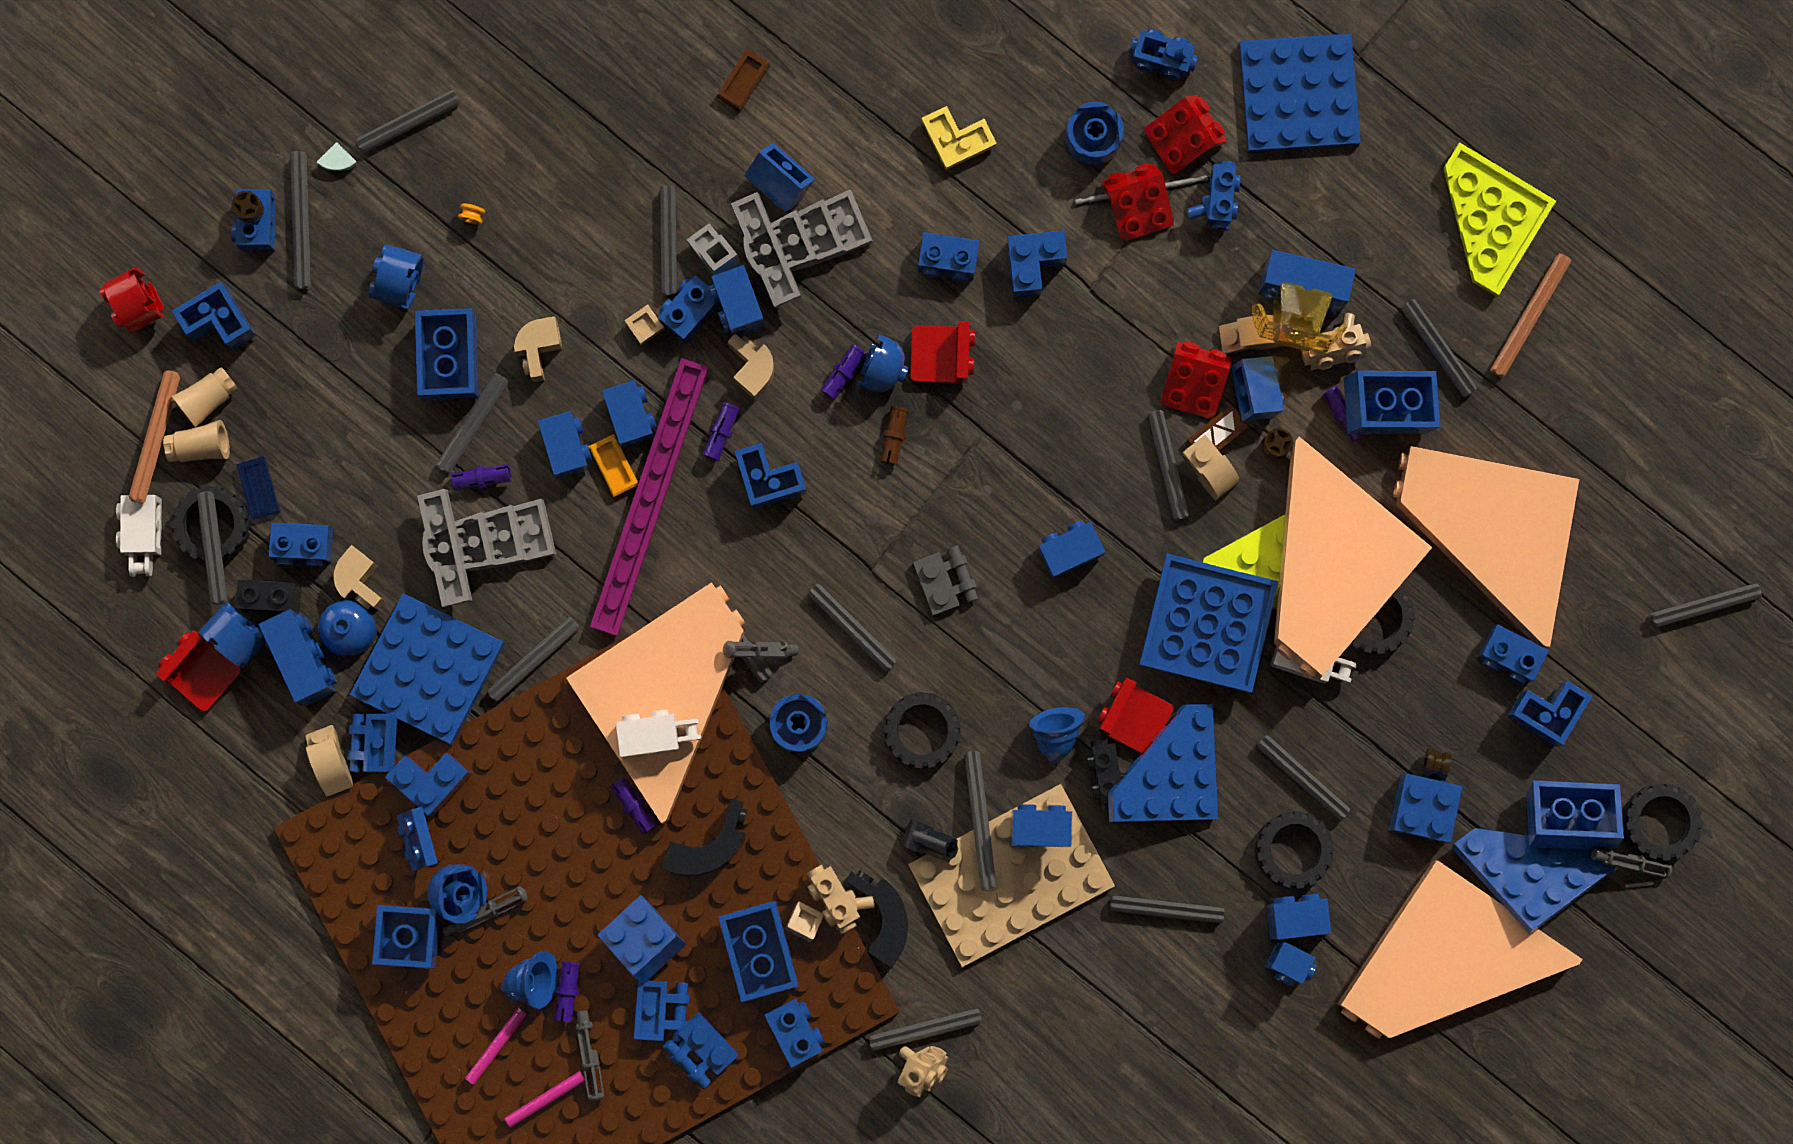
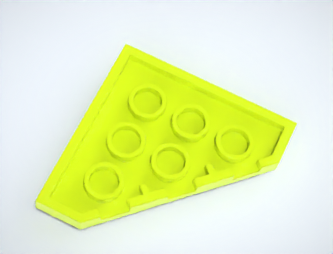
M1459 142L1443 170L1472 282L1497 297L1556 200Z
M1285 515L1205 557L1203 563L1279 581ZM1279 582L1272 607L1274 610H1277Z

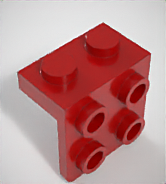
M1198 95L1184 97L1145 127V134L1171 173L1180 172L1209 149L1219 148L1227 142L1224 136V128L1218 121L1212 118L1208 112L1210 108L1203 98L1198 97Z
M1142 164L1137 166L1134 171L1128 173L1117 172L1111 174L1108 179L1101 181L1103 190L1111 201L1119 236L1123 241L1171 227L1174 224L1164 177L1155 164Z
M958 321V327L914 326L912 329L911 380L927 383L967 384L968 375H974V358H969V347H974L975 330H970V322Z
M1177 342L1161 396V404L1205 418H1214L1230 371L1232 357L1227 356L1225 352L1213 349L1208 351L1201 349L1192 342Z
M193 630L191 634L187 632L177 642L179 647L172 655L167 654L159 662L158 668L160 669L155 674L164 682L170 683L200 710L208 711L241 674V667L235 665L215 649L210 640L207 641L199 632Z
M1126 678L1123 683L1117 681L1111 692L1110 697L1114 698L1110 708L1104 706L1097 720L1101 724L1098 731L1144 754L1150 747L1152 740L1168 722L1173 712V706L1137 687V682Z

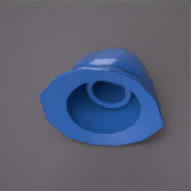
M1059 707L1048 709L1030 720L1029 728L1034 732V738L1037 740L1040 752L1053 764L1060 762L1070 753L1074 746L1076 736L1079 734V727L1083 724L1085 714L1078 708Z
M544 950L535 953L531 959H525L522 963L512 967L505 974L500 988L502 992L507 995L508 999L516 1003H524L536 1010L545 1007L552 999L558 985V967L555 956Z

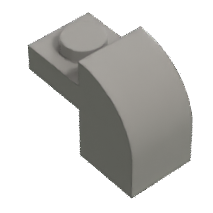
M710 223L687 239L688 244L699 256L712 276L736 268L741 264L736 252L721 234L718 235Z

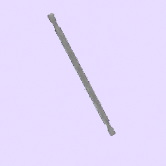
M1208 176L1167 182L1165 186L1166 188L1199 181L1204 182L1208 181ZM1106 194L1086 199H1075V204L1079 205L1085 202L1106 200L1109 197Z

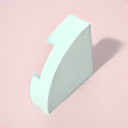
M337 142L317 161L318 165L329 171H346L358 164Z

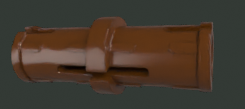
M891 406L888 427L883 433L885 442L880 462L884 464L889 462L891 463L890 465L897 466L901 442L905 441L906 437L903 432L909 410L900 407L899 413L898 406Z

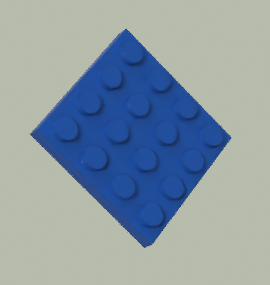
M1352 34L1245 40L1239 42L1248 153L1359 146L1361 144Z
M1166 554L1139 666L1252 693L1279 581Z
M403 593L349 695L386 714H394L398 720L453 746L505 643Z

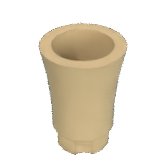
M221 367L213 374L209 373L200 381L171 397L196 428L210 413L230 398L229 395L236 392L238 388Z
M221 420L204 426L177 431L172 435L164 436L163 439L165 455L169 462L229 458V438L225 425Z

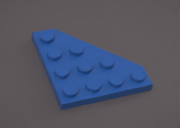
M1213 704L1182 705L1171 722L1164 726L1152 740L1150 747L1135 760L1126 771L1127 774L1108 792L1109 822L1218 819Z
M1478 828L1466 834L1454 843L1452 847L1456 854L1529 934L1533 933L1610 875L1616 868L1611 865H1603L1602 861L1592 859V850L1529 847V837L1526 835Z

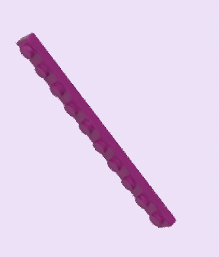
M683 358L680 360L590 625L593 629L615 636L619 635L709 370L707 366Z

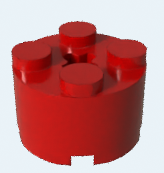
M138 267L122 273L99 288L102 298L106 303H110L114 311L111 313L114 323L118 328L124 326L129 333H135L163 318L165 315L161 313L164 307L156 289L151 282L147 284L142 280L141 277L145 276V274Z

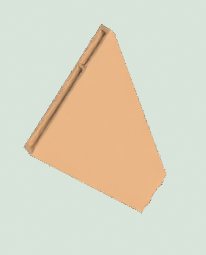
M1298 437L1292 445L1274 644L1278 646L1277 651L1288 660L1292 658L1300 665L1299 669L1305 676L1310 679L1314 677L1319 680L1432 547L1301 437Z
M1410 446L1406 453H1401L1398 469L1402 470L1401 481H1396L1393 497L1397 498L1396 506L1533 643L1545 649L1550 647L1579 479Z
M712 582L566 678L662 824L669 820L735 658L725 657L723 645L726 641L741 642L744 636V630L741 626L746 623L737 610L730 611L726 605V602L730 600L721 586L715 588ZM668 710L669 714L676 716V721L699 719L697 731L698 735H701V739L679 743V751L629 758L620 757L616 722L622 721V716L639 714L641 719L651 717V712ZM685 726L677 727L678 737L686 736Z
M1438 860L1430 863L1337 1005L1343 1008L1341 1014L1351 1021L1356 1022L1359 1019L1367 1025L1365 1030L1378 1039L1382 1035L1391 1038L1579 965L1583 959L1539 929L1529 934L1501 903Z

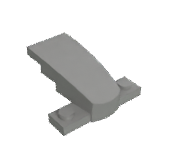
M851 189L826 201L822 199L800 211L795 210L773 223L770 222L757 192L731 203L744 233V250L748 264L754 273L763 279L775 308L802 297L793 277V271L828 261L873 243Z
M447 489L417 496L425 528L422 541L423 553L427 564L435 573L442 607L446 608L472 601L467 571L502 567L556 555L543 499L516 506L509 505L487 513L480 512L454 521Z

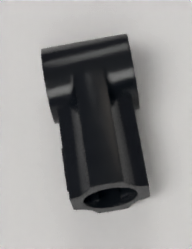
M910 819L900 846L918 854L924 855L925 853L948 863L952 858L956 857L959 849L957 839L942 832H937L934 828Z

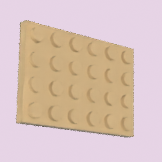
M1061 784L1023 804L1036 805V810L1048 811V805L1066 806V811H1072V847H1010L1011 812L1018 810V807L989 821L996 890H981L974 830L957 838L959 849L956 857L952 858L949 863L933 856L925 855L908 864L961 967L1115 886Z

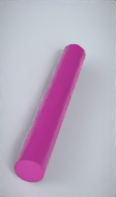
M519 1007L516 1009L465 1077L467 1081L473 1085L476 1084L526 1017L527 1013Z
M581 1071L505 1117L509 1127L515 1126L585 1082Z

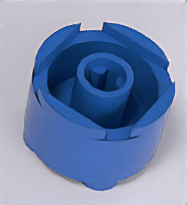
M1088 102L1081 105L1070 117L1066 129L1065 141L1072 157L1076 161L1087 165H1100L1114 158L1120 148L1124 134L1122 118L1109 105L1102 102ZM1095 130L1099 136L1094 138L1090 131Z
M385 244L381 257H377L373 265L372 274L376 275V280L371 283L368 297L409 309L416 295L413 291L416 284L420 283L424 265L423 255Z
M226 602L224 606L222 605L199 631L204 639L207 641L211 639L213 641L212 644L215 646V649L242 669L266 644V639L260 627L249 618L246 620L229 602Z
M793 694L782 698L776 703L770 714L769 726L774 740L780 747L792 753L802 754L815 749L821 744L827 733L828 722L824 708L816 699L809 695ZM801 717L805 718L803 723L806 727L803 730L800 728L796 729V731L792 729L794 726L793 718L798 720Z

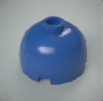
M878 334L875 338L880 341L878 345H871L860 374L865 375L864 382L858 380L857 384L858 387L875 393L886 392L892 389L897 381L902 383L908 371V367L904 365L905 355L901 346L894 340Z
M342 600L329 605L321 614L318 632L323 645L330 652L342 657H350L362 654L368 650L374 642L377 627L374 616L369 609H366L359 602Z
M449 864L439 869L429 882L427 890L429 905L432 909L436 910L439 917L449 922H469L478 915L476 912L479 910L480 905L484 906L486 902L487 885L485 878L471 866Z

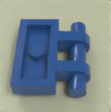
M352 714V725H349L348 733L351 734L350 751H347V760H350L349 772H361V761H363V772L389 773L395 764L396 715L366 714V725H363L364 714ZM363 735H365L364 751H362Z
M419 807L396 815L399 827H397L399 836L402 835L406 848L404 856L406 861L409 860L411 870L414 871L437 864L423 808Z
M638 980L634 1039L664 1041L665 1029H673V1041H684L677 1031L688 1022L686 1021L687 1004H690V995H687L688 983L677 982L676 994H668V982L647 980L643 984ZM666 1003H675L674 1020H665Z
M700 1012L694 1015L677 1031L684 1039L679 1046L673 1040H669L663 1046L669 1053V1059L675 1065L679 1064L687 1072L686 1077L692 1083L696 1082L702 1089L710 1083V1080L704 1074L709 1067L718 1075L739 1056L734 1048ZM692 1049L701 1058L696 1064L687 1056L688 1052Z

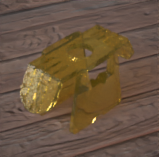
M1283 282L1280 286L1281 298L1275 297L1273 300V322L1268 320L1266 312L1260 303L1252 306V319L1259 337L1273 340L1274 343L1305 351L1316 350L1326 353L1340 339L1348 327L1342 324L1332 335L1319 333L1331 303L1332 294L1314 288L1308 291L1303 286Z

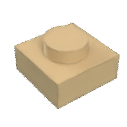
M646 305L625 320V323L641 345L665 330L649 305Z
M798 901L784 930L811 942L823 919V914Z

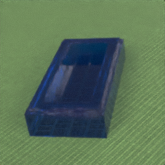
M262 456L236 464L251 518L257 519L281 512L266 457Z

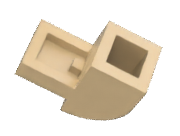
M1251 316L1237 319V322L1219 326L1222 351L1226 354L1249 349L1268 350L1289 345L1286 321L1283 316Z
M556 317L531 321L522 327L516 336L514 351L518 357L527 355V358L522 359L525 375H530L533 382L545 381L540 353L562 349Z
M734 334L728 341V346L746 362L742 369L733 377L734 382L756 401L772 382L774 376L773 358L765 344L755 352L756 346L746 336L740 338Z
M1206 435L1182 453L1200 475L1198 478L1199 482L1215 501L1240 481L1230 461L1225 455H1221Z
M351 545L339 559L334 570V583L337 591L346 600H350L357 593L358 595L355 600L366 609H369L372 605L379 610L385 600L363 584L378 565Z
M333 725L307 734L308 747H306L308 758L326 797L353 787L349 765L341 753L337 732Z

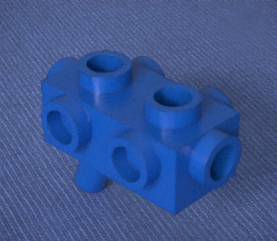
M1153 29L1141 30L1139 39L1133 37L1129 54L1134 55L1132 62L1137 64V69L1144 72H1153V69L1164 72V77L1171 80H1179L1180 77L1186 78L1188 71L1194 72L1198 56L1193 55L1195 45H1191L1189 40L1181 37H1175L1174 39L1164 37L1162 32ZM1150 49L1154 52V56L1144 54V51Z
M1220 161L1219 164L1213 165L1210 176L1209 195L1202 196V205L1186 209L1189 220L1205 215L1206 225L1212 226L1213 230L1229 231L1231 219L1236 220L1238 203H1234L1233 198L1234 192H1239L1241 178L1240 175H1236L1237 166H1235L1234 162Z

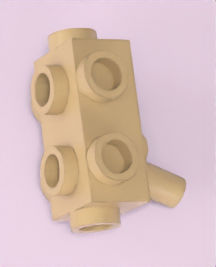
M1345 313L1342 327L1305 337V349H1301L1303 363L1305 366L1310 365L1311 370H1326L1335 364L1343 362L1354 363L1366 357V351L1372 350L1368 333L1363 334L1360 324L1354 325V314Z
M820 865L807 873L811 883L807 888L816 902L818 900L822 902L826 909L822 912L826 922L830 927L835 925L841 934L857 926L854 920L860 917L857 910L874 908L872 896L855 898L852 890L845 892L831 866L824 869Z
M904 1046L899 1052V1056L906 1060V1064L898 1084L904 1086L909 1094L919 1097L924 1090L931 1091L933 1085L941 1083L948 1069L946 1067L948 1057L944 1050L931 1046L915 1053L907 1046Z

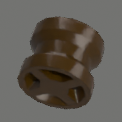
M241 191L234 196L231 205L232 210L241 221L252 224L262 218L264 205L255 193Z
M1282 428L1269 431L1262 442L1265 455L1275 460L1285 457L1293 445L1291 434Z
M1428 748L1424 756L1421 775L1424 777L1433 775L1437 776L1438 780L1445 781L1450 770L1451 753L1444 752L1439 754L1434 749Z

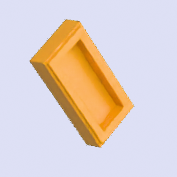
M614 434L588 446L614 498L638 487L639 483Z

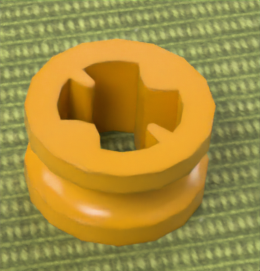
M462 203L460 205L462 213L458 214L457 218L467 223L482 225L481 215L485 214V209Z

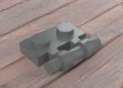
M958 545L948 549L951 560L943 562L940 552L913 562L933 616L959 607L956 595L961 593L965 594L967 602L978 599L975 591L977 587L975 580L970 578L966 567L967 559L965 555L961 554ZM953 569L956 570L960 584L952 586L947 571Z

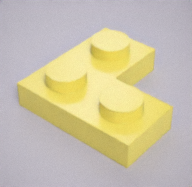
M947 106L921 118L946 170L997 145L985 119L959 131Z

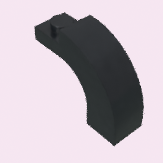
M736 799L731 800L723 829L719 836L710 844L702 847H689L670 841L662 869L681 875H701L717 870L728 863L737 854L747 835L736 830L737 825L743 826L748 809L743 808L744 802Z
M861 870L857 874L851 871L845 881L868 897L872 896L882 915L880 934L868 952L892 968L904 949L908 934V918L904 903L898 892L884 878H881L875 887L871 884L874 880L872 877Z

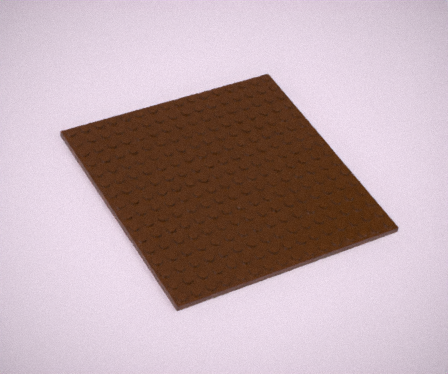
M635 632L465 723L453 746L436 739L407 755L428 773L444 754L448 753L472 773L434 817L428 816L424 812L437 864L414 871L411 870L409 860L406 861L404 856L406 848L402 835L399 836L397 827H399L396 815L419 807L385 778L388 775L385 772H375L353 784V787L338 792L274 827L279 840L439 1144H663L900 1012L855 928L853 927L841 934L835 925L832 927L828 925L824 916L811 942L784 930L799 986L741 1002L719 916L776 901L782 925L785 929L798 901L822 913L826 910L820 900L816 902L807 888L811 885L807 873L820 866L724 687H722L669 820L664 824L659 821L566 679ZM401 759L395 761L394 767ZM624 776L638 797L644 799L643 804L657 822V825L644 834L641 833L628 813L625 814L623 805L610 788L611 785ZM736 799L744 802L743 808L748 809L743 826L737 825L736 830L747 835L737 854L728 863L717 870L701 875H681L662 869L670 841L689 847H702L710 844L719 836L723 829L731 800ZM449 864L468 865L483 875L487 885L486 902L518 886L524 888L527 893V902L477 924L462 933L455 932L446 936L441 926L449 923V921L440 917L436 968L372 964L377 905L432 909L427 897L429 882L439 869ZM517 890L495 900V903L517 894ZM640 895L653 905L686 943L648 981L668 982V994H676L677 982L688 983L687 995H690V1004H687L686 1021H689L700 1012L739 1055L718 1075L709 1067L704 1074L710 1080V1083L704 1089L696 1082L692 1083L686 1077L687 1072L679 1064L675 1065L669 1059V1053L663 1048L666 1042L673 1040V1029H665L664 1041L634 1039L638 979L628 971L598 936L605 927ZM518 899L504 907L499 908V911L511 907L521 902L522 900ZM546 950L555 956L558 967L557 987H559L562 961L580 963L576 987L579 993L578 996H575L573 1021L554 1020L558 998L557 993H554L552 999L545 1007L538 1010L524 1003H516L508 999L507 995L500 988L505 974L525 959H531L535 953ZM797 998L799 1003L803 1001L806 1003L812 1015L807 1020L812 1030L818 1027L825 1043L821 1045L823 1049L821 1053L791 1068L765 1014ZM666 1003L665 1020H674L675 1003ZM519 1007L527 1013L526 1017L476 1084L473 1085L467 1081L465 1077L516 1009ZM588 1010L589 1021L593 1024V1028L588 1031L590 1046L598 1054L605 1097L599 1101H589L587 1099L586 1084L583 1082L510 1128L505 1117L577 1072L581 1071L584 1076L576 1025L578 1024L576 1012ZM673 1041L677 1046H679L682 1043ZM693 1049L687 1054L694 1064L701 1059ZM595 1068L598 1093H602L598 1068ZM585 1070L589 1095H592L589 1070Z

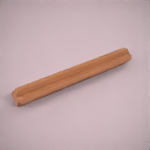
M1560 253L1555 257L1491 368V373L1497 377L1503 378L1508 372L1570 265L1571 259Z
M166 370L163 373L129 493V499L134 503L143 504L146 501L174 401L171 396L176 394L180 376L174 371Z

